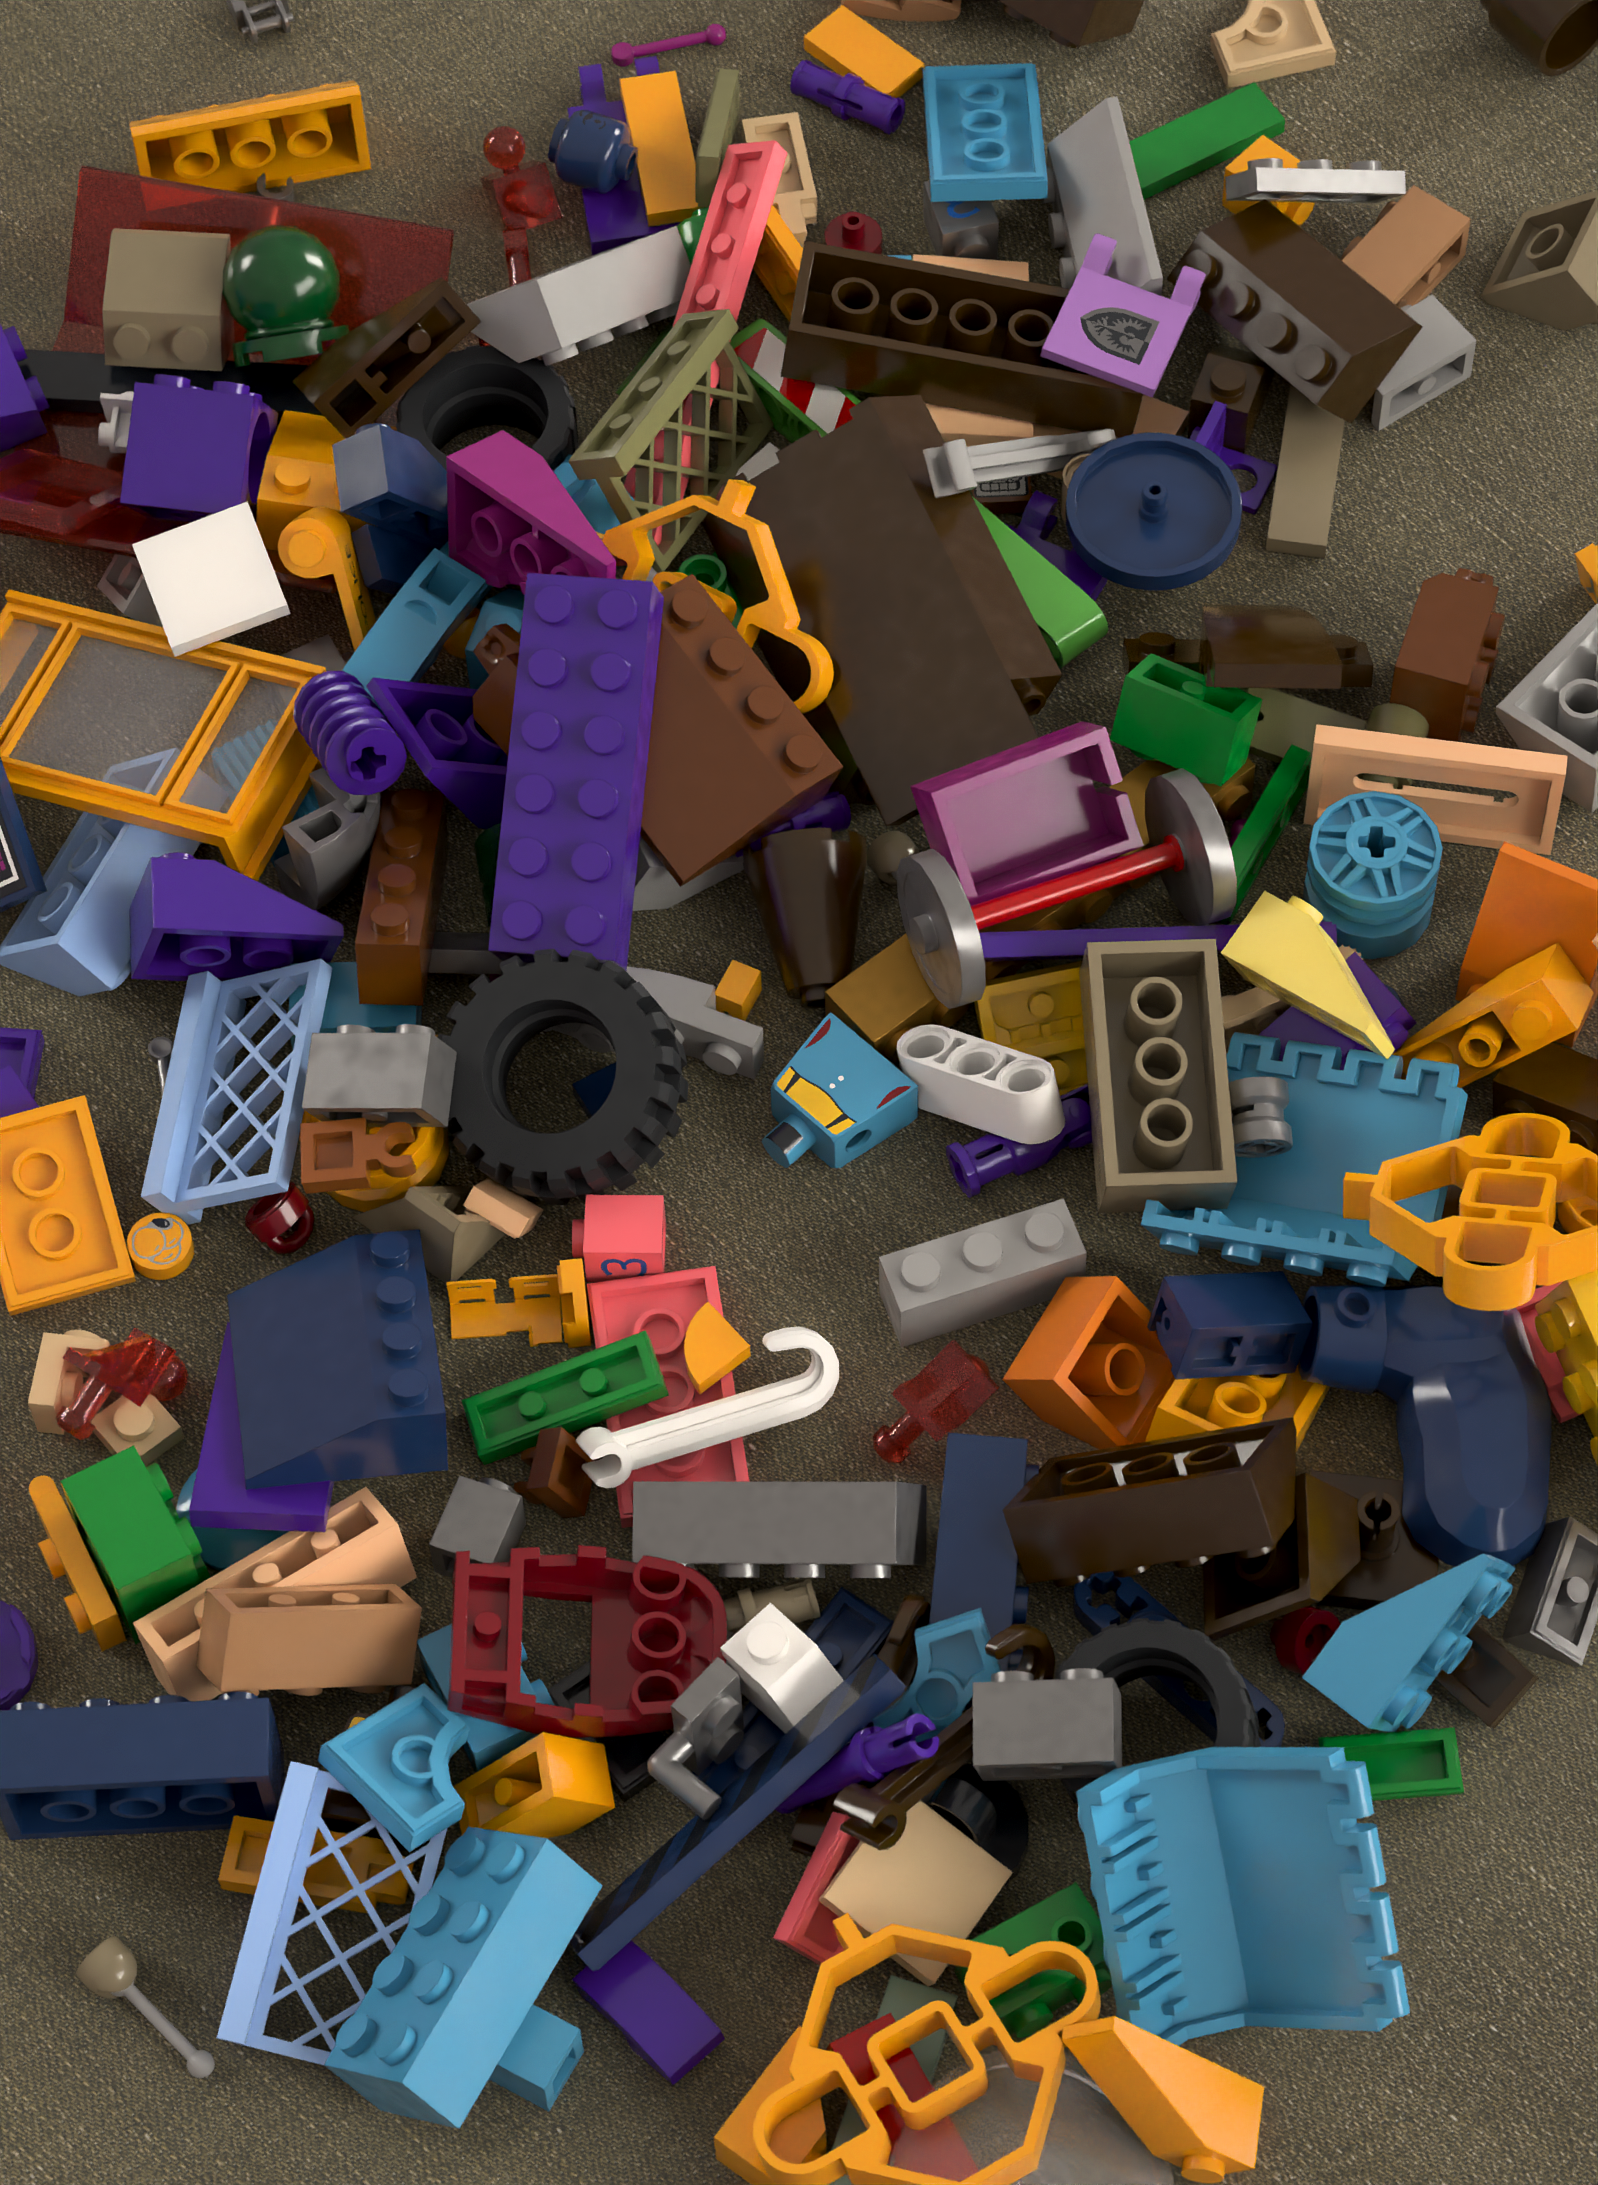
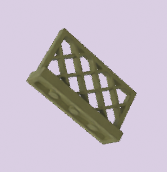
M729 309L683 314L568 460L579 480L596 479L620 524L681 500V477L690 478V496L703 495L715 499L722 484L736 476L739 468L747 462L774 426L729 342L739 329ZM714 360H716L720 368L719 389L710 387L711 364ZM688 394H692V426L682 424L683 401ZM710 398L719 400V431L709 429ZM737 404L740 405L750 423L741 436L736 435ZM660 430L664 431L663 463L654 461V438ZM682 435L691 436V468L681 466ZM709 440L718 442V467L714 472H708ZM632 467L636 468L635 501L630 498L621 482V478L626 476ZM654 472L663 473L662 505L653 504ZM701 509L662 525V541L658 546L652 537V530L648 531L647 536L655 557L652 568L657 573L666 570L708 514L707 511Z

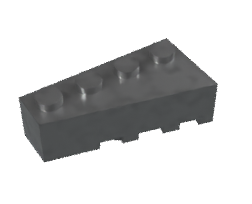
M633 1481L632 1562L638 1563L644 1555L675 1561L693 1569L694 1564H719V1577H759V1564H784V1578H825V1565H850V1578H891V1565H926L927 1485L904 1482Z

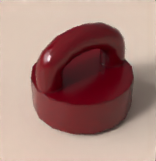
M290 1182L287 1192L262 1196L248 1211L245 1217V1225L259 1242L266 1243L275 1253L285 1255L296 1252L308 1241L313 1232L315 1218L311 1207L308 1205V1198L294 1182ZM299 1219L298 1226L293 1234L283 1239L280 1235Z

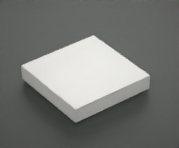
M248 502L132 544L175 657L291 614Z

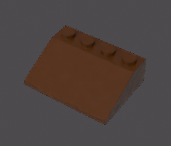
M693 574L661 591V594L664 596L640 832L641 837L680 887L742 850L746 845L752 844L822 801L843 768V765Z

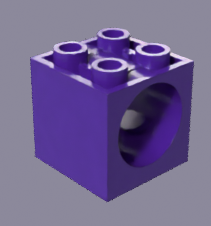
M161 374L155 375L154 384L135 382L120 503L147 518L191 523L248 502L256 522L258 492L267 453L276 433L278 413L262 402V395L249 392L250 386L244 384L214 381L213 391L191 386L190 379Z

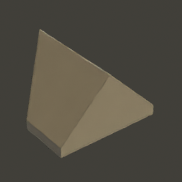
M467 1186L410 1187L404 1198L352 1217L373 1233L420 1229L425 1269L444 1283L457 1281L505 1235L504 1232L490 1225V1221L484 1217L465 1210L466 1207L463 1204L471 1192V1189Z

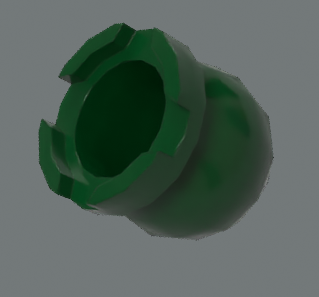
M269 225L250 232L232 249L223 269V296L231 317L247 331L244 334V339L247 341L232 343L235 367L251 365L249 353L262 351L264 363L323 353L321 341L333 339L336 341L349 333L348 325L333 327L334 321L329 319L339 300L340 274L332 253L315 235L296 226Z

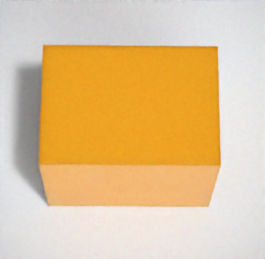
M732 960L715 991L716 1011L724 1014L725 1011L729 1012L730 1016L745 1021L762 991L761 970Z

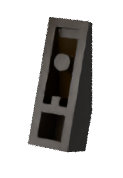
M440 277L336 340L302 371L293 382L346 439L355 435V431L358 428L372 424L482 321L451 286Z

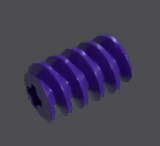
M326 671L313 677L301 688L295 700L293 714L297 729L312 749L313 754L319 759L321 766L327 771L329 778L340 790L352 795H372L384 791L397 781L405 768L407 758L404 743L396 735L395 730L388 724V720L380 712L379 707L372 701L370 694L354 675L344 671Z

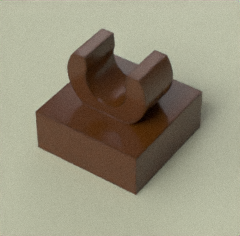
M562 1427L540 1429L536 1447L524 1450L520 1458L531 1467L529 1479L526 1482H515L514 1491L532 1504H546L562 1518L585 1516L593 1481L584 1472L582 1465L597 1461L598 1458L592 1460L576 1443V1438Z

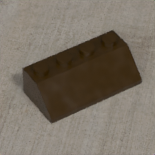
M1266 199L1201 230L1166 278L1176 286L1184 266L1204 272L1206 276L1200 289L1201 294L1197 305L1315 405L1349 423L1354 421L1423 327Z
M1293 1417L1049 1458L1039 1469V1473L1034 1475L1003 1509L1026 1584L1052 1580L1054 1586L1064 1587L1079 1583L1090 1577L1091 1574L1113 1571L1115 1577H1129L1146 1571L1154 1564L1174 1561L1176 1567L1188 1568L1200 1565L1218 1554L1236 1552L1239 1558H1253L1270 1552L1277 1546V1541L1295 1519L1297 1430Z

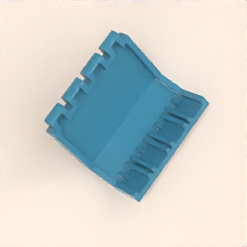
M1234 1032L1228 1053H1226L1228 1082L1242 1078L1264 1076L1285 1080L1288 1083L1289 1104L1283 1110L1284 1121L1291 1126L1293 1146L1289 1151L1275 1156L1257 1158L1235 1156L1237 1185L1227 1209H1203L1196 1207L1195 1210L1170 1211L1159 1201L1146 1199L1141 1225L1160 1240V1248L1178 1254L1195 1256L1198 1254L1199 1247L1222 1250L1221 1257L1223 1259L1244 1265L1258 1266L1261 1257L1284 1260L1283 1267L1285 1269L1304 1275L1322 1276L1324 1267L1345 1270L1347 1271L1346 1278L1365 1285L1382 1287L1386 1285L1387 1278L1409 1281L1418 1267L1417 1264L1369 1234V1220L1343 1218V1179L1346 1172L1378 1175L1383 1161L1458 1139L1468 1094L1462 1088L1457 1087L1459 1079L1458 1064L1412 1058L1409 1063L1406 1080L1401 1079L1403 1071L1402 1056L1391 1055L1387 1060L1375 1052L1350 1049L1343 1071L1339 1070L1342 1059L1340 1047L1289 1040L1285 1048L1283 1061H1278L1281 1050L1279 1038ZM1448 1186L1394 1203L1424 1222H1435L1442 1218Z
M1208 1747L1116 1768L1076 1791L1079 1805L1078 1822L1084 1833L1091 1869V1891L1097 1901L1104 1938L1103 1955L1105 1963L1110 1970L1117 2007L1116 2017L1179 2046L1188 2039L1243 2026L1379 2032L1393 2022L1392 2018L1402 2017L1410 2013L1401 1962L1382 1960L1381 1958L1382 1956L1392 1955L1399 1951L1389 1894L1386 1892H1369V1888L1386 1883L1377 1825L1373 1823H1357L1356 1820L1357 1818H1364L1374 1813L1366 1764L1362 1761H1346L1343 1747Z

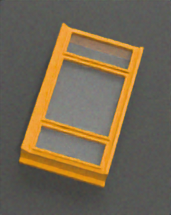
M9 589L5 595L7 603L0 613V757L12 792L218 846L229 868L258 882L284 835L282 827L291 823L312 785L309 774L322 767L319 759L313 754L312 749L298 731L293 714L295 700L301 688L313 677L326 672V668L221 641L213 642L175 657L163 627Z

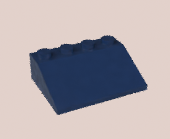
M420 1229L354 1235L227 1295L246 1490L329 1480L331 1482L448 1470L446 1412Z

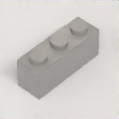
M1063 1198L880 1256L879 1294L902 1348L1051 1300L1065 1277H1085L1087 1252Z

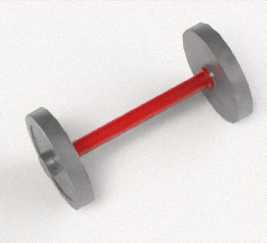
M1181 768L1149 780L1145 791V821L1151 848L970 906L957 875L947 860L937 851L929 849L902 858L897 870V892L903 925L915 960L937 1000L948 1009L982 998L986 986L985 959L978 930L1155 872H1159L1170 898L1184 918L1194 925L1203 926L1231 917L1236 905L1237 878L1232 850L1218 811L1210 795L1197 777Z

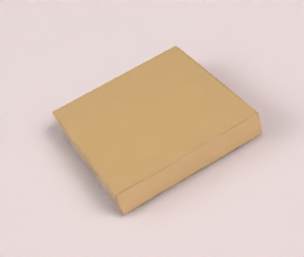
M920 1800L906 1812L907 1822L905 1830L894 1846L887 1850H878L860 1841L818 1899L819 1902L839 1917L849 1913L861 1935L865 1938L893 1923L966 1940L1013 1872ZM901 1953L891 1956L893 1960L928 1987L936 1983L948 1965L947 1963Z

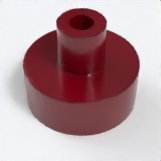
M851 211L834 218L828 224L825 230V244L882 255V230L880 225L870 216Z
M1307 1606L1290 1612L1283 1619L1275 1622L1271 1629L1270 1637L1275 1645L1276 1655L1280 1664L1289 1671L1304 1675L1341 1625L1338 1618L1329 1611Z

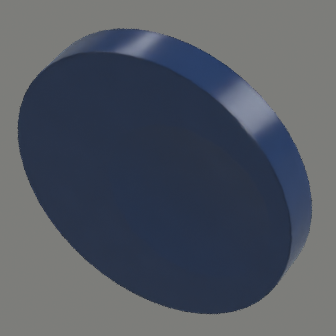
M1138 433L1112 440L1086 457L1075 471L1067 491L1066 527L1075 551L1096 573L1125 587L1140 590H1169L1195 583L1221 566L1232 552L1240 532L1242 498L1233 473L1224 461L1210 449L1182 436L1167 433Z

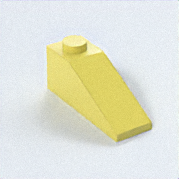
M1264 891L1221 951V954L1246 981L1388 1060L1395 1048L1337 945L1319 925L1323 919L1322 914L1296 896H1292L1288 902H1285Z

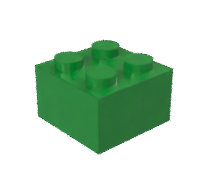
M133 1445L60 1482L79 1534L136 1645L141 1641L133 1624L135 1621L209 1579L210 1575L200 1556L203 1553L202 1548L188 1519L185 1516L179 1518L171 1501L174 1499V1496L157 1462L145 1467Z

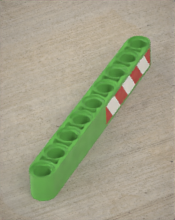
M758 318L731 338L730 344L774 424L773 427L791 443L815 429L823 437L853 419L849 409L862 401L846 388L780 377L787 337L766 320ZM973 497L1059 669L1063 668L1107 635L1108 624L1102 610L1088 594Z

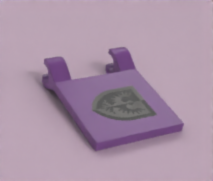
M1097 233L1090 243L1078 275L1045 341L1041 357L1153 398L1186 323L1199 301L1200 289L1206 274L1194 268L1184 266L1170 299L1108 277L1107 274L1111 268L1112 254L1116 248L1117 241Z

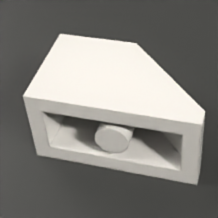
M771 1603L720 1647L723 1656L727 1659L726 1664L739 1674L741 1693L785 1734L844 1681L819 1647ZM871 1721L864 1729L868 1727L871 1728L874 1725L873 1721Z

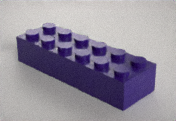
M527 573L488 951L502 961L518 956L524 963L535 962V951L555 949L561 957L569 958L572 950L592 953L603 964L610 960L627 971L664 596L653 581Z

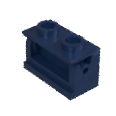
M1283 1271L1165 1276L1163 1277L1147 1328L1149 1331H1157L1158 1339L1172 1364L1171 1372L1175 1379L1295 1373L1312 1326V1321Z

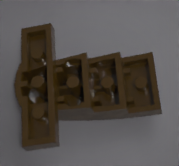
M1203 604L1200 639H1176L1174 636L1162 632L1144 633L1140 635L1139 639L1123 638L1122 663L1125 675L1152 653L1203 674L1206 686L1308 689L1372 687L1374 664L1366 642H1358L1357 639L1347 635H1328L1324 627L1313 615L1296 606Z

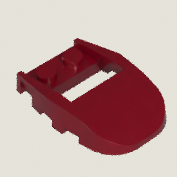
M578 1545L577 1554L540 1555V1547L511 1548L509 1562L470 1564V1551H456L452 1580L451 1651L447 1710L537 1735L544 1732L565 1737H611L659 1732L674 1727L671 1705L714 1660L719 1657L727 1663V1659L723 1656L720 1648L727 1642V1616L723 1600L717 1589L706 1577L695 1569L686 1567L681 1563L644 1555L638 1563L606 1557V1547ZM523 1595L551 1600L591 1602L589 1704L575 1703L573 1709L536 1703V1695L520 1693Z

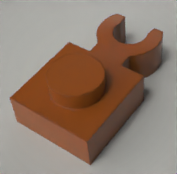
M365 1118L300 1124L301 1184L306 1194L371 1188L370 1170L382 1169L387 1175L397 1178L408 1177L416 1173V1165L411 1155H390V1151L395 1145L415 1142V1134L409 1123H389L383 1126L377 1134H370Z

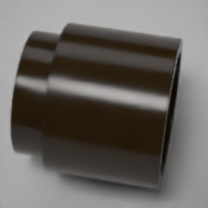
M1480 0L1481 6L1488 12L1490 26L1546 76H1557L1571 70L1598 46V0Z

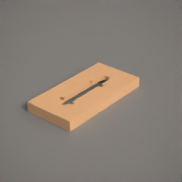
M1316 724L1303 824L1314 825L1328 806L1348 795L1377 791L1400 795L1421 807L1437 826L1441 842L1500 849L1505 841L1532 853L1551 855L1568 756ZM1367 773L1512 792L1517 796L1504 798L1503 802L1494 801V796L1407 785H1403L1402 790L1393 789V784L1362 780L1356 775Z

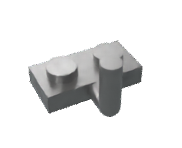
M719 1657L671 1705L674 1733L651 1755L647 1763L650 1775L703 1820L708 1819L717 1810L722 1798L686 1769L682 1763L699 1776L712 1761L720 1764L728 1759L737 1749L744 1736L742 1731L744 1729L739 1674Z

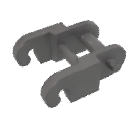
M226 0L238 31L241 30L243 36L249 35L253 44L258 42L257 34L282 26L285 33L291 32L289 22L294 21L292 12H289L288 0H272L247 8L243 0ZM274 9L276 16L253 22L252 15Z

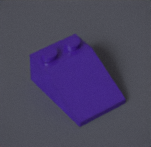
M373 677L367 684V689L424 775L478 828L501 830L508 756L474 720L472 696L478 689Z
M181 852L151 857L129 909L131 979L187 981L189 975L209 971L220 981H226L290 966V964L304 963L317 959H323L326 963H329L344 937L343 924L215 860H199L190 854Z

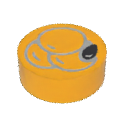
M163 1212L147 1215L137 1221L128 1234L127 1248L131 1262L141 1275L149 1279L166 1280L174 1278L184 1272L193 1259L194 1243L190 1229L176 1215Z

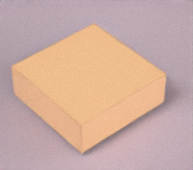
M489 1177L473 1186L463 1204L466 1207L465 1210L472 1214H479L490 1221V1225L514 1239L520 1238L531 1231L543 1212L542 1208L522 1196L509 1191L506 1187Z

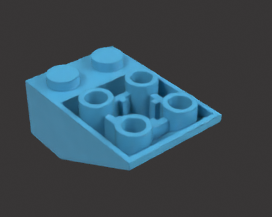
M1483 1553L1343 1621L1302 1678L1369 1729L1396 1732L1400 1725L1406 1729L1411 1728L1429 1706L1432 1696L1426 1690L1441 1669L1447 1674L1451 1673L1470 1650L1473 1641L1466 1636L1483 1614L1490 1619L1508 1599L1513 1590V1585L1507 1582V1580L1516 1568L1508 1562Z

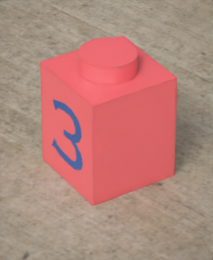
M586 1195L585 1219H573L572 1257L584 1258L587 1282H604L665 1273L666 1217L664 1195Z

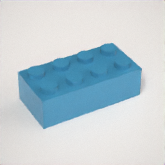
M467 1827L463 1836L459 1837L449 1848L445 1857V1865L427 1895L422 1897L412 1909L409 1916V1925L394 1950L375 1970L372 1979L373 1984L357 2011L345 2021L338 2031L336 2045L324 2066L381 2111L459 2129L603 1885L548 1838Z

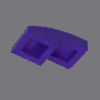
M632 1940L598 1971L597 1969L592 1971L587 1966L572 1979L579 1994L623 2033L630 2048L672 2085L676 2084L725 2040L722 2031L695 2001Z

